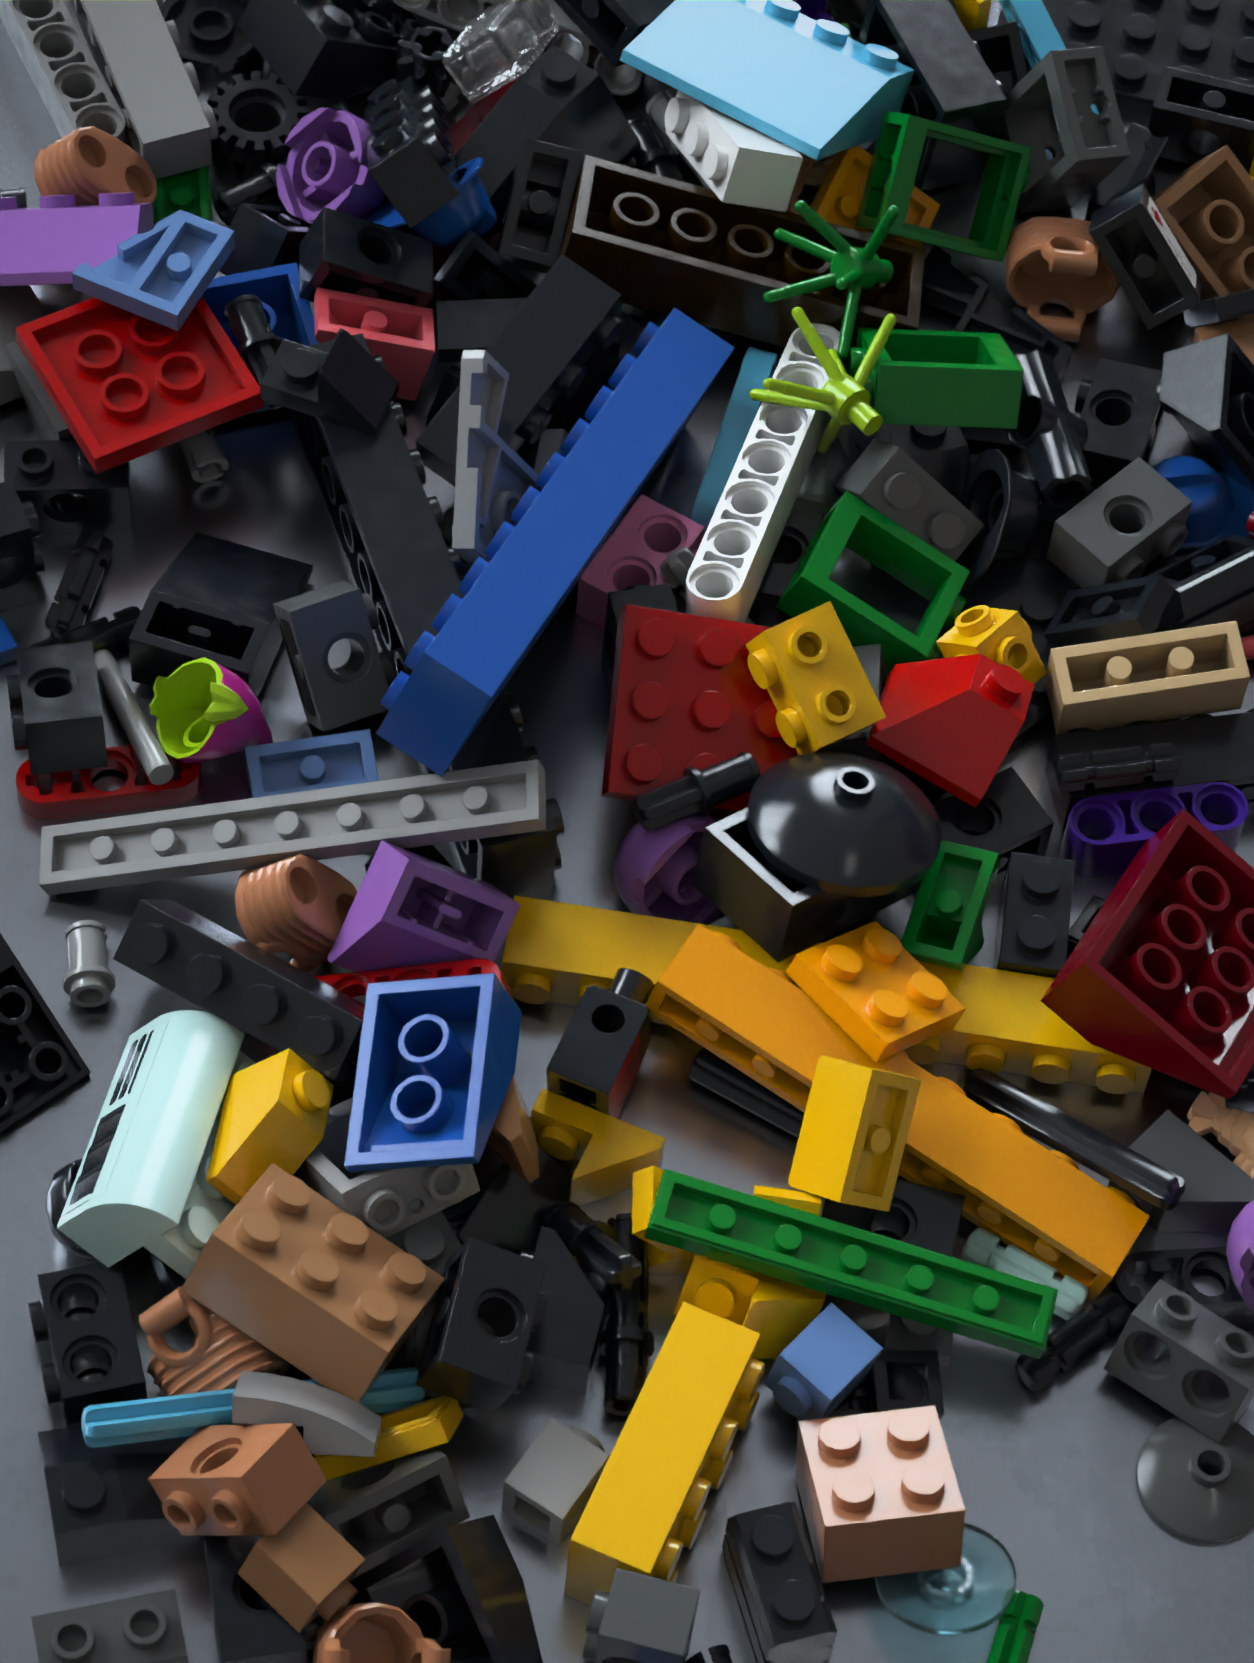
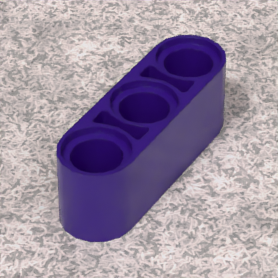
M1225 782L1199 783L1084 798L1078 801L1071 809L1060 846V858L1074 860V874L1083 878L1123 875L1141 846L1157 833L1148 830L1146 827L1160 830L1183 808L1235 852L1249 812L1248 801L1239 789ZM1208 820H1214L1216 822L1221 823L1222 825H1216L1214 823L1209 822ZM1085 835H1093L1101 840H1093Z

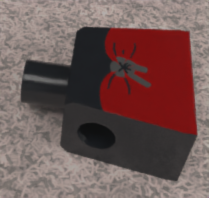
M620 968L617 970L609 990L596 985H589L586 988L546 1069L547 1091L564 1096L618 1119L651 1039V1009L646 1006V1002L654 984L648 977L632 969Z

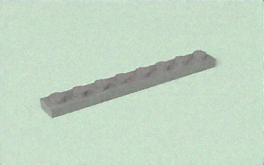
M537 759L448 771L442 777L434 773L43 826L41 829L39 886L49 896L254 869L294 857L298 854L315 860L375 853L381 840L405 849L546 830L545 769Z

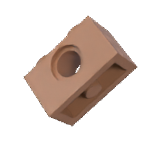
M294 1423L201 1426L148 1478L162 1502V1511L165 1517L179 1530L182 1536H275L327 1481Z

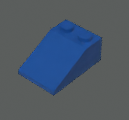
M495 973L368 983L344 1167L348 1172L479 1163L515 1073L522 1013Z

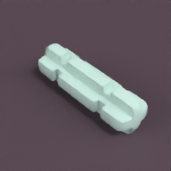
M976 1228L966 1240L962 1248L961 1260L1058 1289L1053 1311L1057 1316L1068 1321L1077 1315L1084 1306L1089 1289L1083 1283L1068 1275H1065L1063 1280L1055 1276L1057 1269L1012 1244H1009L1007 1248L999 1245L1001 1238L983 1228Z

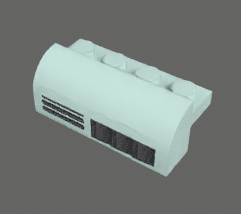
M198 1010L169 1012L155 1018L128 1038L57 1225L58 1230L108 1268L139 1248L145 1247L183 1278L187 1279L211 1234L236 1206L206 1181V1176L229 1078L232 1074L256 1063L240 1051L246 1032L212 1013Z

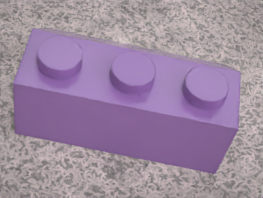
M134 192L98 194L99 205L76 206L75 195L39 196L40 207L17 208V197H0V286L73 284L72 273L76 267L87 262L93 269L118 255L117 244L135 234L146 233L154 228L152 203L135 204Z

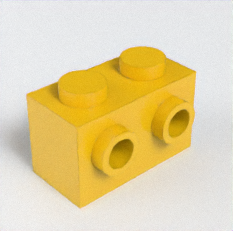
M831 601L771 627L745 644L749 651L747 661L751 675L760 688L767 689L778 711L776 713V724L779 733L788 746L795 747L798 755L821 751L866 730L886 718Z

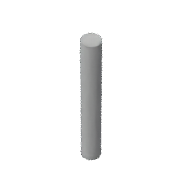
M106 649L94 652L98 682L149 780L155 785L167 783L173 777L174 770L113 654Z

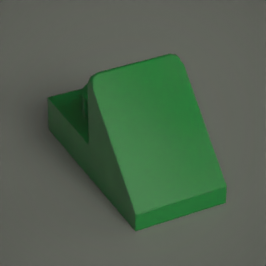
M941 840L935 863L922 879L901 940L902 947L916 960L962 971L982 949L984 944L982 918L1000 867L999 853Z

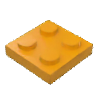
M877 921L797 953L785 972L876 1063L955 1027L966 1009L947 990L946 985L941 979L929 973L902 947L900 940L893 933L884 929Z

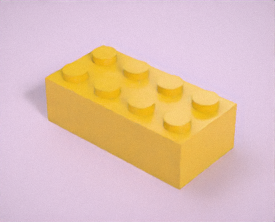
M683 1301L570 1539L564 1588L565 1595L592 1606L596 1590L610 1592L616 1568L673 1583L676 1582L679 1570L675 1566L683 1546L691 1549L697 1538L706 1514L703 1505L710 1487L716 1490L720 1487L733 1455L730 1447L737 1429L746 1430L756 1408L760 1395L756 1390L766 1365L756 1360L760 1333Z

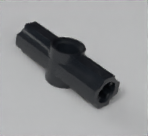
M1039 350L1023 355L1015 354V358L1024 370L1017 429H1006L1007 438L1012 445L1025 450L1042 506L1053 513L1060 514L1072 509L1092 493L1090 487L1092 479L1083 454L1088 437V426L1084 418L1069 411L1051 356Z

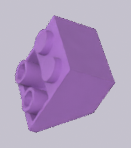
M381 840L327 960L354 972L476 958L495 962L520 908V904L492 884Z

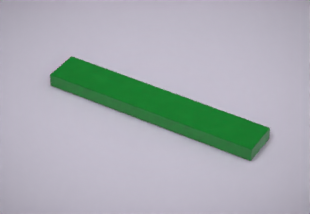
M665 1168L644 1238L1036 1359H1040L1045 1350L1058 1289Z

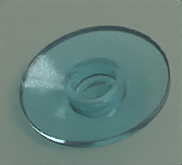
M964 1523L961 1567L875 1577V1586L884 1606L904 1624L930 1634L962 1635L991 1625L1006 1612L1015 1595L1016 1569L1009 1552L1000 1541L988 1532L971 1524Z

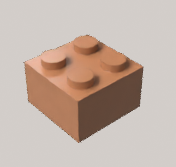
M935 1405L798 1421L795 1478L822 1583L961 1567L965 1507Z

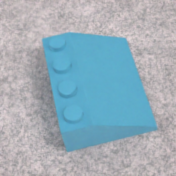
M675 0L623 49L620 61L814 160H819L877 139L884 111L900 112L915 71L897 62L899 56L894 51L877 44H866L865 46L849 38V30L844 26L824 19L815 21L799 13L801 7L792 0Z

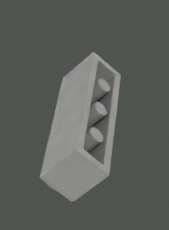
M74 0L75 15L92 56L124 114L126 135L130 147L146 159L155 178L158 179L212 165L211 140L218 139L215 115L209 104L201 106L197 96H200V86L195 68L191 62L183 64L179 54H182V45L179 32L173 20L165 22L162 16L164 12L163 0Z

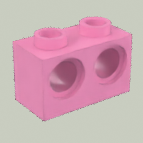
M641 494L578 580L576 614L605 629L608 592L621 591L626 587L638 584L653 586L670 583L662 575L660 565L675 549L678 550L686 547L696 555L704 537L705 526ZM671 585V589L676 603V595L679 593L682 587L679 585L676 588H674Z

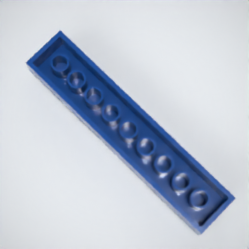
M673 308L660 327L651 321L649 322L631 350V353L638 358L636 359L629 353L624 356L607 383L610 385L609 388L603 385L585 412V421L579 418L561 445V454L555 451L535 482L537 484L536 489L532 486L527 489L510 516L512 519L511 524L504 521L484 552L490 562L479 556L458 587V590L461 591L460 594L465 597L461 599L454 593L449 596L431 624L434 630L439 632L435 637L425 630L408 654L403 664L407 665L413 672L409 676L400 671L380 701V704L387 708L389 712L376 732L377 735L442 777L683 431L735 347L676 308Z

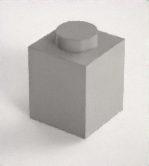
M551 1418L505 1479L502 1510L560 1547L581 1518L610 1455L604 1452L600 1441L585 1429L578 1426L567 1428Z

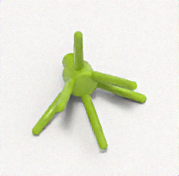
M794 307L791 314L830 379L824 384L822 389L788 381L766 378L763 381V387L766 390L752 389L749 392L750 398L754 401L827 412L832 419L817 445L820 453L828 451L843 425L853 423L865 435L874 434L881 427L883 418L869 405L871 396L864 388V385L896 323V316L894 314H887L853 378L847 374L837 351L833 348L827 350L801 307Z

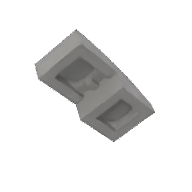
M241 1371L232 1395V1423H294L295 1426H303V1440L311 1454L375 1457L381 1435L382 1418L362 1404L340 1393L291 1377L262 1372Z

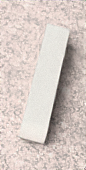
M811 323L827 350L833 348L837 351L840 332L826 324ZM800 328L795 329L788 340L772 378L822 389L830 378ZM767 402L761 403L688 571L686 579V614L745 623L817 450V445L829 421L830 415L827 412Z

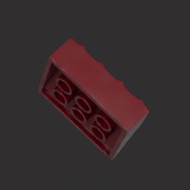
M1183 808L1141 846L1044 994L1041 1002L1090 1044L1229 1100L1237 1093L1254 1064V868Z

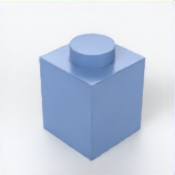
M831 1302L779 1354L764 1384L772 1390L777 1403L789 1414L795 1417H802L804 1420L827 1418L867 1377L883 1348Z

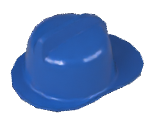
M479 156L458 167L456 171L460 195L410 229L419 237L433 241V247L456 248L468 230L480 236L493 228L497 221L496 212L477 174L484 163V159ZM390 200L377 208L367 218L368 221L393 229L407 225Z
M1174 456L1162 460L1153 467L1154 470L1192 501L1185 526L1188 529V535L1178 549L1203 548L1229 534L1249 538L1246 522L1250 514L1254 512L1253 491L1224 472L1215 471L1205 461L1192 456Z

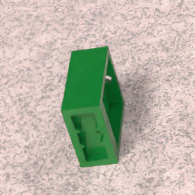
M884 111L856 226L874 231L887 209L891 205H896L900 212L888 232L889 235L979 258L1003 262L1006 247L1010 240V233L1016 227L1014 216L1019 196L1029 181L1030 164L1028 161L1032 147L909 114ZM925 138L989 154L968 239L905 223Z
M858 328L857 347H850L849 355L845 362V370L853 378L879 328ZM892 329L864 388L871 396L869 405L882 416V424L1017 429L1024 370L1000 333Z
M846 491L820 521L776 607L793 618L831 601L852 647L881 644L887 669L890 673L895 664L938 658L941 653L936 642L939 639L938 635L942 627L947 630L964 607L966 598L961 596L959 592L970 571ZM844 547L855 552L930 601L914 634L828 579Z

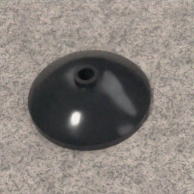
M811 752L788 758L773 765L754 784L746 811L747 826L751 838L762 855L771 864L802 884L824 892L844 896H880L910 887L922 879L932 868L937 858L942 838L941 824L934 806L909 778L883 762L849 752Z

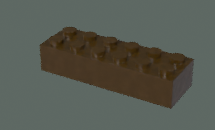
M585 155L576 180L559 257L562 254L616 290L621 294V303L669 315L673 308H676L700 325L745 336L752 340L786 347L791 334L795 329L799 328L791 314L794 307H801L811 323L826 324L840 332L849 290L848 288L839 290L835 285L796 297L766 303L763 300V295L767 291L831 273V263L774 237L775 229L782 228L837 252L838 250L800 214L790 211L781 212L721 202L711 189ZM827 222L852 247L864 248L872 235ZM887 238L884 239L876 254L879 259L889 260L894 268L893 277L887 283H876L872 288L861 291L850 347H857L858 328H880L887 314H894L897 320L893 329L918 330L925 249Z

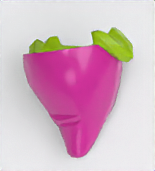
M203 657L182 664L168 677L158 676L153 686L154 698L149 705L150 715L156 718L159 742L162 749L168 755L186 764L203 763L244 751L246 746L273 743L272 732L266 721L263 708L253 690L237 674L220 664Z

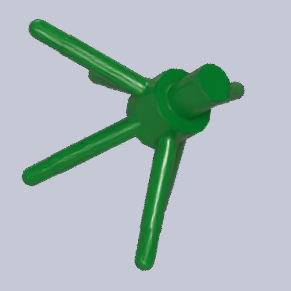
M799 200L795 203V210L838 251L831 250L782 228L775 229L774 237L831 263V273L767 291L763 295V300L766 303H773L835 285L839 290L848 288L837 349L839 358L845 360L850 351L861 291L872 288L876 283H887L893 277L894 268L889 260L879 259L876 252L893 226L900 210L896 205H891L880 220L866 246L858 248L852 247L804 201Z

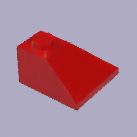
M982 654L895 664L888 675L880 699V704L886 718L871 726L866 745L969 805L976 807L982 800L1025 721L1035 685L1023 679L1015 669L1007 665L998 664Z

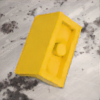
M821 1055L817 1061L790 1170L789 1186L839 1203L889 1212L921 1080Z

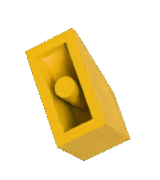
M290 1048L232 1074L227 1085L206 1181L237 1205L272 1163L293 1176L324 1137L334 1085Z

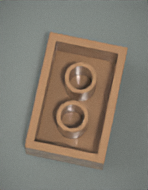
M272 1163L211 1234L181 1290L327 1389L360 1403L413 1333L445 1278L427 1267L414 1255L405 1252L366 1226L359 1218L348 1214L308 1187L299 1178L290 1175Z

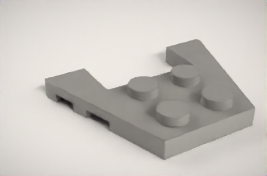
M463 350L461 357L452 549L471 566L479 556L490 562L484 553L487 546L504 521L511 524L512 519L510 516L530 486L536 489L537 484L535 482L555 451L561 454L560 447L569 434L565 429L544 430L540 438L534 470L498 436L497 432L510 374L486 350Z

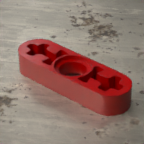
M132 745L107 747L108 767L31 775L28 759L19 767L16 774L17 797L21 809L27 815L40 820L177 806L191 801L199 793L202 785L201 763L186 764L164 751L171 766H178L180 779L170 780L162 785H155L151 783L145 772L146 785H139L137 768H143ZM107 769L118 770L127 777L126 783L114 791L100 790L91 781L97 773ZM74 775H80L81 792L74 793L72 780ZM51 780L53 793L40 795L38 781Z

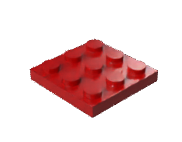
M94 297L15 328L18 346L96 474L264 407V401L261 400L260 386L203 297L200 298L179 331Z
M625 604L620 608L601 796L634 801L635 796L683 777L684 769L693 766L698 770H702L733 758L743 751L749 752L754 758L760 775L773 765L788 758L798 756L795 747L788 746L781 737L776 724V713L778 711L767 689L764 690L757 685L748 666L747 658L749 651L745 644L771 627ZM751 791L713 806L712 813L732 815L747 808Z

